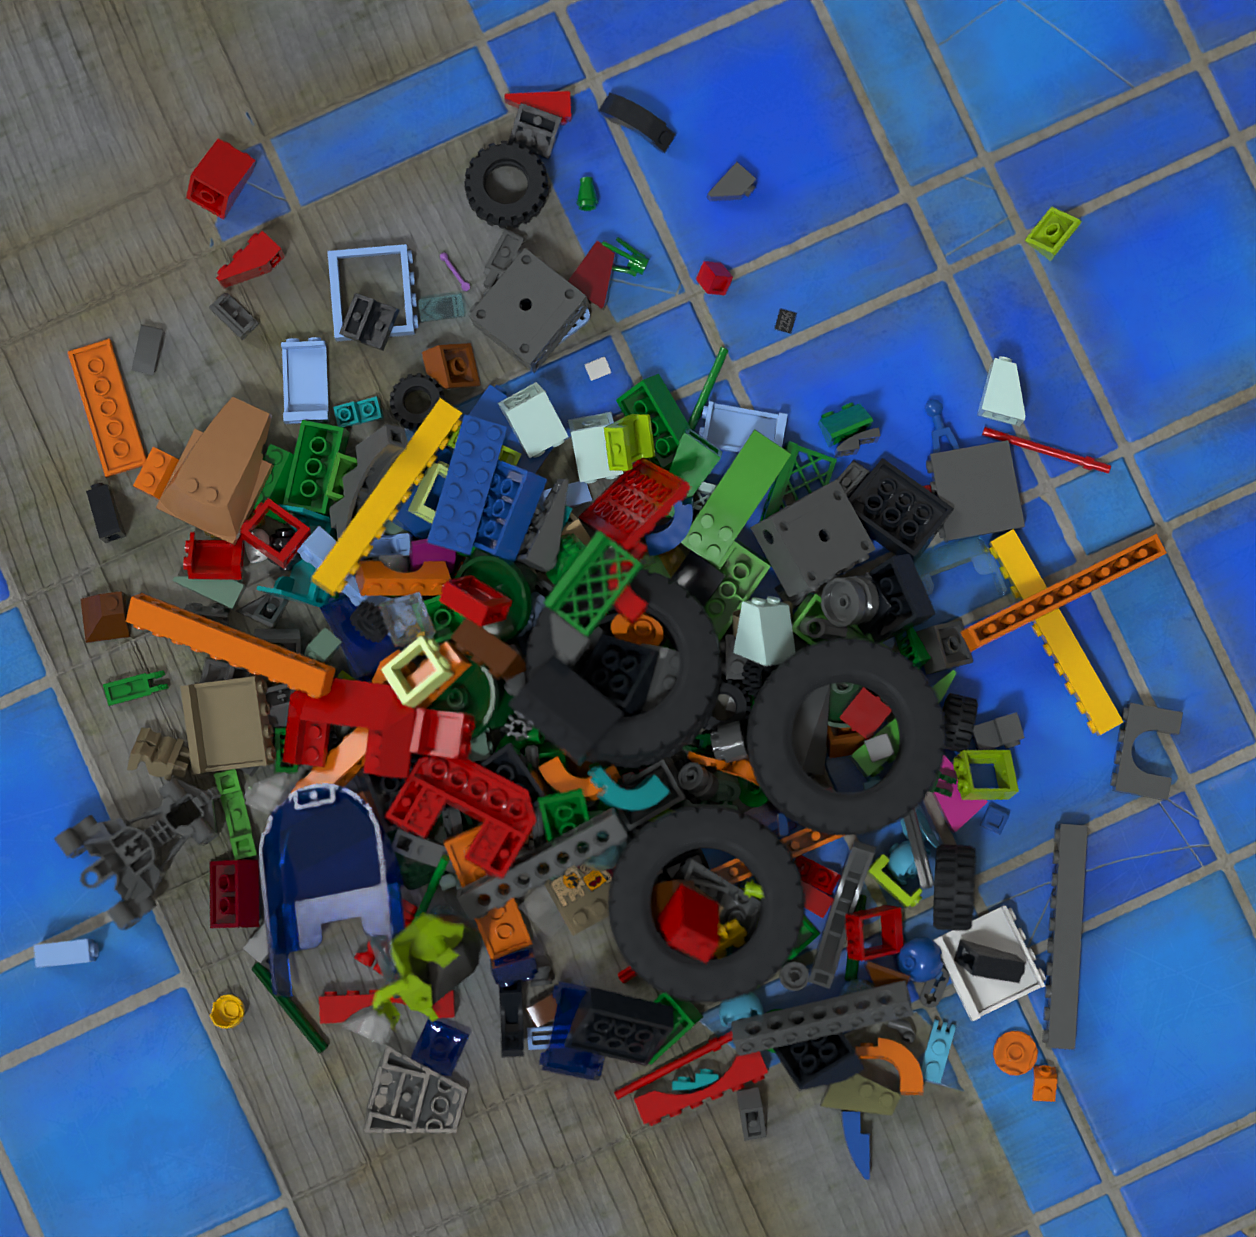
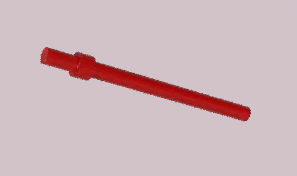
M984 427L983 436L1000 441L1009 440V444L1075 463L1090 471L1094 469L1109 474L1111 465L1095 461V458L1090 456L1085 458L991 428Z
M732 1031L718 1038L714 1037L708 1040L709 1043L616 1090L614 1094L617 1100L711 1051L716 1052L722 1049L721 1046L733 1040Z

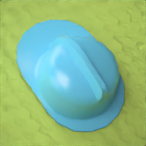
M918 805L915 811L923 841L929 840L937 848L939 843L930 828L925 812ZM903 818L900 821L905 837L909 839Z

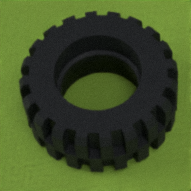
M501 141V144L495 145V143L489 144V148L485 150L482 148L477 152L478 155L476 158L473 157L469 162L470 166L466 169L464 184L469 205L472 211L476 212L478 218L484 219L491 226L495 224L499 225V228L505 229L506 226L517 228L521 223L526 225L531 222L530 219L533 216H538L540 209L546 203L549 187L545 165L542 164L541 158L532 152L531 148L528 146L524 148L518 142L508 144L507 141ZM503 166H511L521 170L527 179L525 195L520 200L510 204L494 201L486 190V181L489 174Z
M949 844L937 846L933 901V927L937 930L968 931L972 928L976 865L975 848L972 846Z

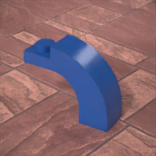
M686 496V499L677 501L674 504L675 513L667 523L656 526L650 532L645 533L650 556L670 551L686 537L693 519V497L687 498Z

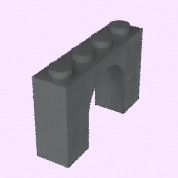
M1129 703L1127 707H1123L1121 718L1124 720V727L1118 733V742H1121L1120 750L1116 751L1114 756V764H1117L1116 773L1112 772L1110 786H1113L1112 791L1163 801L1168 800L1172 778L1141 771L1133 761L1131 750L1135 739L1146 731L1179 735L1183 712Z

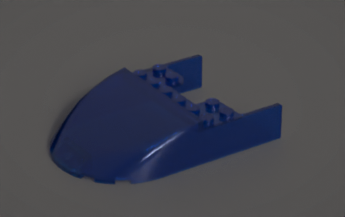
M318 783L297 789L289 794L288 798L280 805H277L267 819L269 822L265 832L261 834L259 844V867L273 995L286 998L292 997L288 958L290 953L318 947L323 940L322 924L361 917L362 928L366 935L370 937L388 935L392 974L400 975L392 958L390 942L406 930L401 888H404L395 852L383 825L369 804L360 795L346 787L336 784Z

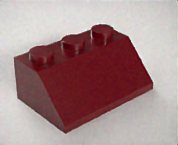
M259 860L209 861L210 928L259 927Z

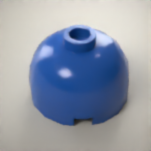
M925 937L909 940L902 946L898 954L899 970L902 974L910 976L909 980L912 982L923 983L935 979L943 967L940 947L936 942Z

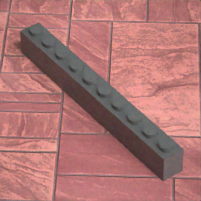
M1058 824V829H1054V842H1057V851H1053L1052 863L1056 864V872L1052 873L1051 886H1055L1054 895L1050 896V908L1053 909V918H1049L1048 926L1049 931H1052V940H1048L1047 953H1051V959L1046 964V976L1050 977L1049 985H1045V998H1048V1007H1044L1043 1019L1047 1021V1029H1043L1042 1043H1046V1048L1075 1050L1088 827L1086 825Z

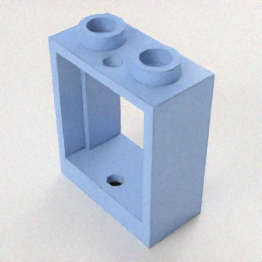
M83 939L34 945L35 965L38 968L95 962L96 957L99 956L98 944L94 943V939Z

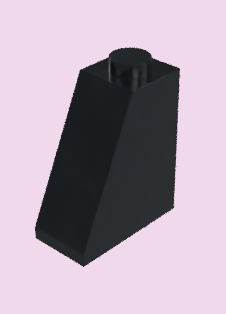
M103 482L90 486L91 490L86 491L99 539L104 543H109L127 537L110 486L108 484L104 485Z
M961 939L954 961L972 976L1020 983L1021 976L1025 972L1026 962L1017 955Z

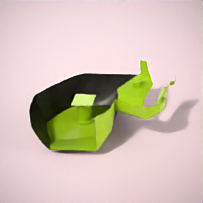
M423 914L390 942L392 958L402 978L377 991L372 1005L378 1016L384 1014L391 1023V1029L397 1032L395 1026L401 1015L389 998L399 994L410 1010L425 1014L432 1022L438 1019L432 1006L477 969L482 947L481 933L477 928L459 915Z

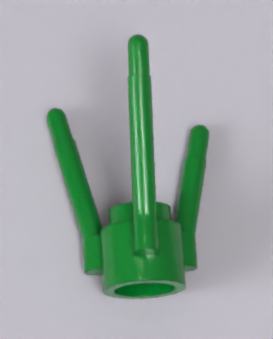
M619 237L616 238V241L633 253L632 255L605 241L602 242L603 246L629 259L627 266L631 267V269L614 266L613 271L628 273L632 276H636L637 273L643 274L649 259L645 258V254L638 252Z

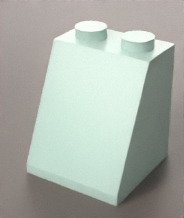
M999 356V359L995 358L990 365L977 415L1020 427L1026 416L1017 365L1012 363V359Z
M537 382L498 403L529 458L541 456L545 453V449L561 445L565 441L564 439L568 437L546 392Z
M611 412L568 420L580 482L594 483L600 478L615 479L623 474V471H609L603 427L614 423Z
M768 596L767 599L752 598V601H742L733 653L764 666L782 664L795 654L789 605L780 602V598Z

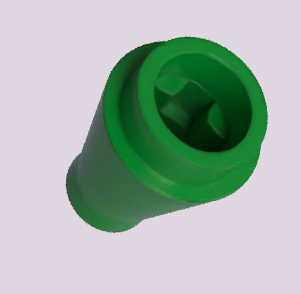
M591 177L580 178L576 202L579 205V210L592 211L596 209L598 204L593 178Z

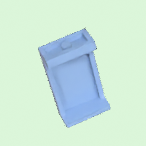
M318 337L308 338V341L299 342L297 338L286 339V342L281 343L284 390L283 421L285 424H301L302 420L328 423L327 344Z
M709 401V405L704 406L702 419H706L705 428L700 427L699 435L718 449L739 453L754 429L782 447L788 414H772L715 404L713 403L714 401Z

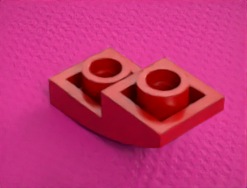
M802 855L797 856L795 863L799 869L802 881L831 895L841 875Z

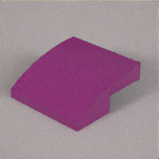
M428 539L411 542L409 573L419 570L425 561H445L449 574L454 573L456 551L428 544Z

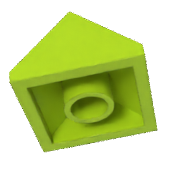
M1051 206L1025 241L1049 261H1052L1078 229L1081 220Z

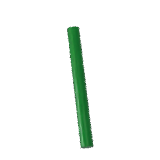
M723 347L719 350L688 424L693 431L729 350Z
M447 855L441 856L413 923L423 914H426L450 860Z

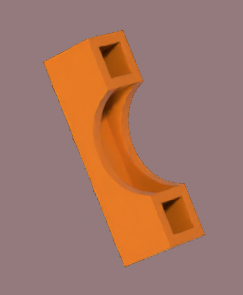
M359 561L361 566L355 576L361 596H439L442 594L441 589L446 581L451 580L445 561H424L419 570L411 573L391 570L381 561Z

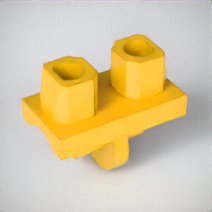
M736 919L723 926L719 922V945L712 954L719 960L726 956V948L729 946L740 947L745 944L744 937L748 934Z

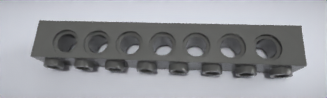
M615 807L517 858L512 863L504 879L486 875L457 890V900L470 920L474 918L480 919L487 915L489 910L495 907L498 909L506 905L508 900L514 897H522L527 893V890L534 886L536 888L541 887L549 878L563 875L568 868L582 865L586 862L587 858L593 855H601L611 845H620L628 837L627 827ZM606 831L608 835L606 837H599L597 833ZM581 841H585L589 844L585 848H580L577 846V844ZM560 852L569 854L566 858H559L557 855ZM545 862L549 867L541 869L538 867V864ZM527 873L529 877L527 879H520L518 875ZM502 883H506L510 887L506 890H502L498 886ZM481 894H487L490 896V898L488 900H482L479 898V896Z
M902 981L732 1021V1037L737 1053L741 1056L913 1016L906 982Z

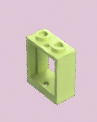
M439 461L434 463L431 468L427 466L424 473L425 476L420 482L408 509L412 514L431 524L433 523L436 511L428 508L424 503L437 474L446 478L449 469L447 463Z
M420 636L381 669L403 705L414 708L454 675L450 669V662L438 651L440 647L432 638L428 639ZM424 650L436 671L412 690L400 669Z

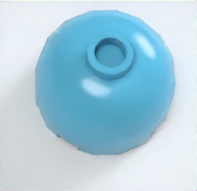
M904 841L900 845L898 843L894 844L889 850L890 856L888 859L890 861L888 862V869L895 880L901 885H905L908 883L905 879L908 877L914 879L918 875L910 841ZM925 847L926 853L931 856L930 850Z
M752 992L732 1000L722 1001L719 1006L720 1022L724 1027H728L727 1023L764 1014L761 1000Z

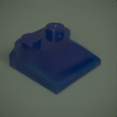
M533 948L511 953L493 961L490 959V967L495 984L501 987L514 984L513 981L522 979V981L534 979L535 974L539 972Z
M428 1017L410 1058L440 1075L452 1076L470 1034L438 1020L432 1022Z

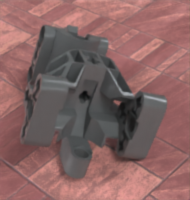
M174 778L159 789V792L164 797L161 807L143 813L144 815L129 821L118 818L97 823L95 818L90 815L73 828L70 827L54 838L67 858L71 857L74 859L86 850L91 857H101L81 873L80 881L83 886L91 889L98 888L116 875L114 890L119 893L123 900L110 908L107 913L120 930L126 931L157 906L152 896L156 892L161 879L166 874L163 867L173 855H176L189 837L194 838L198 845L204 846L219 835L215 802L221 797V793L216 787L205 791ZM192 799L202 814L189 825L178 827L173 817L178 814L179 807ZM161 813L163 815L162 819L150 825L147 830L134 828L130 824ZM176 835H181L180 839L169 851L168 857L162 863L161 847L164 844L166 845L168 841L173 840ZM90 872H95L97 875V882L93 885L87 882V875Z

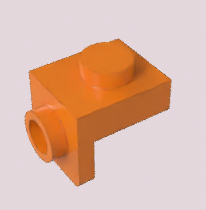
M1048 1065L1034 1066L1032 1100L1055 1102L1057 1088L1056 1068Z

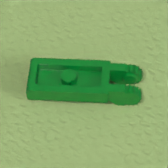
M165 672L144 673L103 684L108 706L152 695V693L169 689L168 684H159L151 688L149 680L162 678L165 676Z

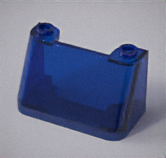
M346 594L319 607L334 635L342 641L340 646L360 681L372 682L383 659L398 649L404 651L407 648L406 643L402 645L399 639L396 640L388 634L379 643H374L371 639L368 641L365 639L366 636H361V632L354 629L356 626H352V621L350 620V615L356 610L357 606L351 602Z
M559 981L558 985L554 986L552 998L556 999L557 1008L549 1048L546 1049V1052L542 1051L539 1065H542L541 1070L593 1081L600 1080L605 1056L564 1047L580 1002L590 987Z

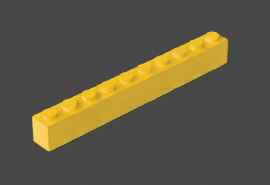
M441 398L438 400L406 445L407 449L398 456L312 576L314 584L333 597L337 592L342 593L348 584L345 580L350 574L354 575L361 566L358 563L360 559L370 554L374 547L371 544L375 538L380 539L387 529L384 527L388 520L393 521L399 513L397 508L400 503L403 502L405 504L412 494L410 489L414 484L418 486L424 478L423 471L425 468L433 466L438 458L435 456L438 450H444L450 441L448 436L452 431L456 433L460 428L462 413Z
M1014 529L988 544L990 546L988 552L993 560H998L1001 566L999 571L1004 579L1008 578L1012 585L1010 591L1015 599L1019 598L1022 601L1047 588ZM1058 608L1032 621L1034 625L1031 627L1037 637L1041 636L1045 643L1042 645L1044 651L1048 656L1052 655L1056 662L1053 664L1059 676H1064L1067 682L1064 685L1070 695L1074 694L1078 702L1075 703L1077 709L1081 714L1085 713L1089 720L1086 724L1091 733H1096L1097 736H1100L1123 723L1121 716L1060 609Z

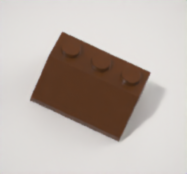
M467 618L451 636L452 640L456 643L454 647L464 655L468 652L472 655L471 660L480 667L483 664L489 668L487 672L497 680L501 677L508 681L526 671V663L517 652L483 627Z

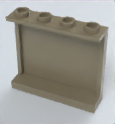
M263 675L180 686L192 775L275 764L276 750L272 746L271 737L273 736V729L269 724L268 715L270 714V707L268 702H266L265 693L267 685L265 680H263Z

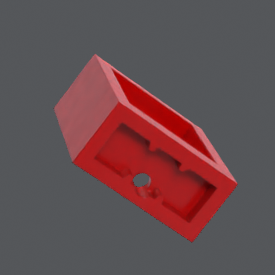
M268 498L264 503H259L251 520L247 519L242 524L241 536L244 541L285 569L298 553L297 550L311 535V529ZM269 510L298 530L280 553L251 533Z
M472 575L446 581L441 589L442 594L439 599L440 602L480 627L505 620L513 601Z
M883 905L845 914L848 958L865 961L900 952L903 946L901 907ZM881 916L882 945L864 949L862 920Z

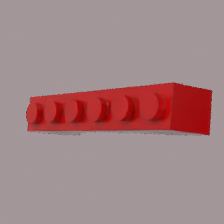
M380 989L369 990V994L361 995L360 990L346 991V995L338 996L337 991L324 992V996L319 997L320 1024L345 1022L356 1012L371 1006L377 991ZM451 990L432 1006L438 1018L455 1017L454 990ZM399 994L389 998L392 1003L407 1005Z
M760 1051L741 1056L737 1055L725 1074L702 1090L685 1094H670L652 1090L633 1099L643 1124L648 1123L649 1126L662 1122L661 1117L669 1114L671 1118L683 1113L681 1109L689 1105L691 1109L703 1105L702 1100L710 1097L711 1100L718 1099L724 1096L723 1091L730 1088L732 1092L745 1087L743 1083L747 1081L759 1082L765 1079L764 1074H767L768 1071Z

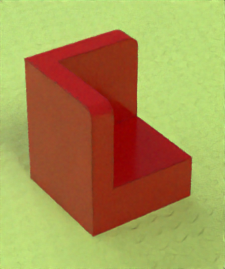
M703 261L696 277L697 282L705 292L714 295H726L733 276L722 263Z

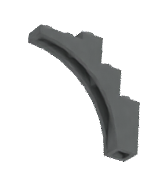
M385 424L356 446L358 466L343 476L344 498L329 508L331 528L337 529L338 540L375 490L389 466L407 449L405 428Z
M854 841L841 872L826 924L818 943L808 980L810 983L830 989L846 938L845 914L852 913L855 910L863 883L875 854L876 847L859 841Z

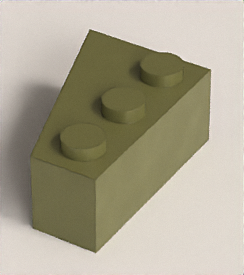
M856 1074L846 1081L830 1084L820 1106L892 1116L901 1095Z

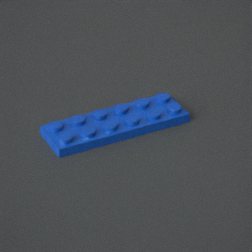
M464 414L427 540L428 544L470 556L507 426Z

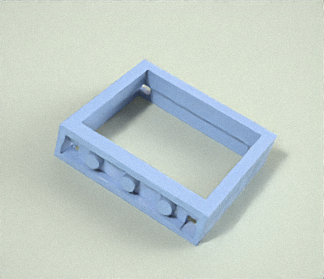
M407 244L328 251L334 338L336 341L352 340L339 334L343 325L338 259L400 253L407 325L393 326L389 337L415 335L414 329L418 328V317L413 315V307H417L416 294H411V285H415L414 272L409 270V264L413 263L412 250L408 251Z

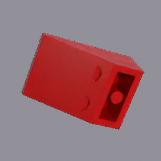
M261 231L259 234L256 232L248 240L249 244L244 250L240 248L233 255L232 258L234 260L229 265L225 264L219 269L216 279L222 288H227L270 273L284 259L285 255L282 249L264 231Z

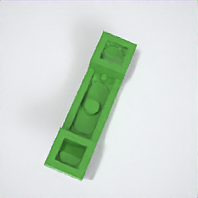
M231 769L214 774L217 789L221 793V801L235 860L257 855L252 827L237 770Z

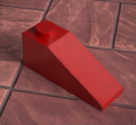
M570 91L504 94L505 103L519 109L520 103H524L562 117L560 125H566L567 122H571Z

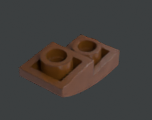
M563 985L548 996L541 997L525 1009L535 1027L538 1028L577 1005V1002L569 987Z

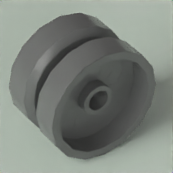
M864 576L840 577L829 581L824 587L821 596V606L825 617L836 626L860 625L871 621L876 615L879 606V596L875 585Z

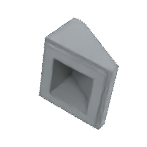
M887 733L864 741L872 762L894 755Z

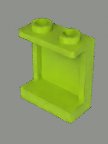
M630 414L603 427L609 471H629L633 469V462L641 458L655 457L649 414Z
M884 854L880 855L869 867L867 874L904 908L914 907L923 898L920 895L923 890L916 888L910 896L881 871L890 860Z

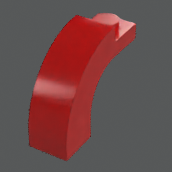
M639 542L637 546L629 549L627 553L640 562L647 554V547ZM631 561L621 562L622 574L629 573L635 564ZM612 563L609 576L618 574L617 563ZM618 578L609 580V591H616L619 587ZM629 585L613 604L617 612L632 626L636 624L647 610V603L636 596Z

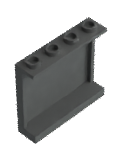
M1009 440L929 455V460H926V468L928 474H932L933 482H930L932 493L954 508L939 530V536L944 538L945 543L952 540L1012 529L1020 530L1025 527Z

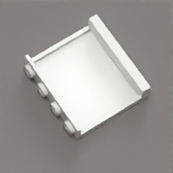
M1006 905L972 921V928L968 931L952 930L933 939L941 949V961H943V965L971 1021H975L981 1018V1016L1030 992L1045 987L1043 983L1046 980L1041 968H1036L1033 962L1036 960V957L1031 948H1026L1023 942L1026 940V937L1021 928L1017 929L1014 923L1016 916L1011 907L1007 909ZM960 939L1017 955L1026 962L1025 972L1021 976L1020 983L972 976L954 961Z

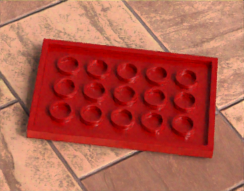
M645 458L635 461L632 464L633 469L624 471L578 517L585 525L596 532H601L626 551L634 548L645 533L653 530L656 525L655 523L661 517L668 515L672 509L671 507L677 501L683 500L691 489L686 481Z

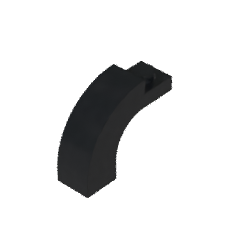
M609 93L598 110L612 123L622 125L634 131L660 152L665 153L676 136L660 118L622 96Z
M500 978L501 1057H523L521 978Z

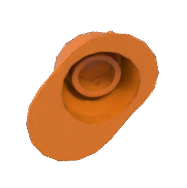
M644 613L634 626L628 623L620 614L616 615L611 623L612 634L615 638L638 645L645 643L658 646L663 640V627L652 615Z
M749 758L734 761L728 770L717 769L741 776L759 785L751 768Z

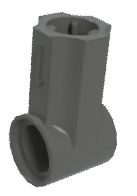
M809 616L805 617L800 623L801 632L812 638L832 640L846 638L847 626H836L826 619ZM815 622L816 630L810 633L809 625Z

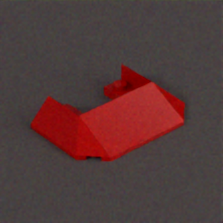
M333 678L330 693L320 698H313L308 696L305 691L296 690L290 695L282 762L325 767L330 724L368 729L363 773L409 778L411 752L409 751L416 710L413 707L403 705L392 686L387 684Z
M436 756L419 758L385 817L405 832L409 833L411 831L426 839L445 804L458 809L483 823L463 857L464 860L483 869L486 875L504 879L536 823L528 790L470 760Z

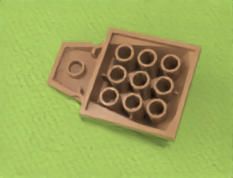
M232 397L204 432L194 429L156 508L235 545L242 531L241 526L249 518L274 467L271 463L262 460L263 454L261 453L268 436L272 415Z

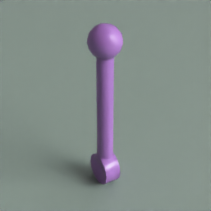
M445 252L441 253L440 259L445 261L461 283L462 290L469 291V283L465 282L449 261L448 254Z

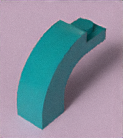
M594 766L588 772L592 777L590 779L592 784L598 789L602 788L596 796L609 806L618 809H645L658 803L670 792L655 775H648L636 787L624 790L618 787L601 767Z

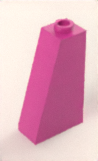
M944 755L940 770L941 774L957 779L953 764ZM939 779L936 787L950 790L952 796L950 798L936 792L932 794L950 830L955 833L988 801L962 800L957 787L958 779L956 785Z

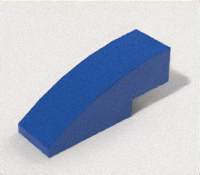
M841 1111L842 1128L849 1153L865 1180H870L869 1134L860 1133V1112Z

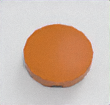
M688 751L687 758L690 761L704 766L709 765L717 767V769L728 770L731 762L726 763L725 759L718 760L713 756Z
M1006 1032L994 1044V1062L1001 1071L1009 1075L1018 1076L1025 1074L1033 1068L1037 1061L1038 1050L1036 1044L1024 1032Z

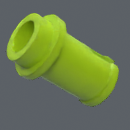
M754 881L747 882L744 895H748V898L752 896L763 898L760 884H756Z

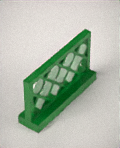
M786 442L783 448L790 452L791 456L770 487L760 521L778 512L780 506L782 509L785 508L782 501L784 495L791 492L794 500L797 501L799 499L794 490L805 485L809 494L812 491L808 483L819 479L821 486L828 484L837 459L798 446L796 443ZM798 451L805 453L810 463L800 467L796 460ZM820 460L830 462L827 472L820 475L815 463ZM812 465L817 477L806 481L801 469ZM798 471L803 484L793 488L789 479L791 474Z
M598 531L544 601V604L586 637H589L643 565ZM609 546L615 549L616 559L605 560L604 552ZM631 561L635 564L629 573L622 574L621 562ZM617 563L618 574L606 576L605 564ZM601 565L602 577L591 579V569L594 566ZM618 578L619 587L616 591L608 592L607 580ZM603 581L604 593L593 594L592 582ZM587 583L588 595L577 597L578 586ZM604 597L605 605L603 608L594 610L593 598ZM589 599L590 611L579 612L578 600ZM574 601L575 613L565 614L561 611L566 602ZM591 615V623L585 630L580 626L579 616Z

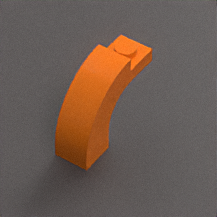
M558 756L538 767L546 782L556 793L559 794L582 788L585 802L599 799L596 795L602 788L598 789L590 781L592 777L581 779L570 775L565 770ZM614 765L604 770L615 784L618 782L617 779L621 778Z
M878 1038V1047H874L873 1043H861L860 1047H856V1054L859 1059L885 1060L897 1069L900 1075V1095H923V1076L920 1065L906 1047L896 1041L885 1038Z

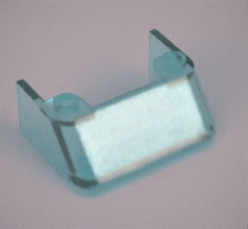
M981 536L959 539L924 552L914 564L928 596L934 589L931 576L971 561L974 569L979 574L987 575L991 573L999 595L1007 591L996 560Z

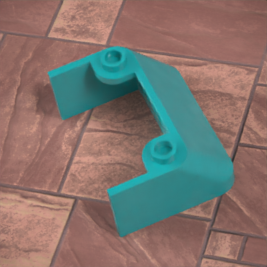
M279 504L281 508L292 513L295 518L311 529V534L320 526L337 543V529L331 528L330 517L305 508ZM291 525L293 532L296 533L298 530ZM303 559L293 565L290 577L280 576L276 580L274 588L257 586L256 589L279 598L315 607H324L330 598L329 593L312 582V576L317 569Z

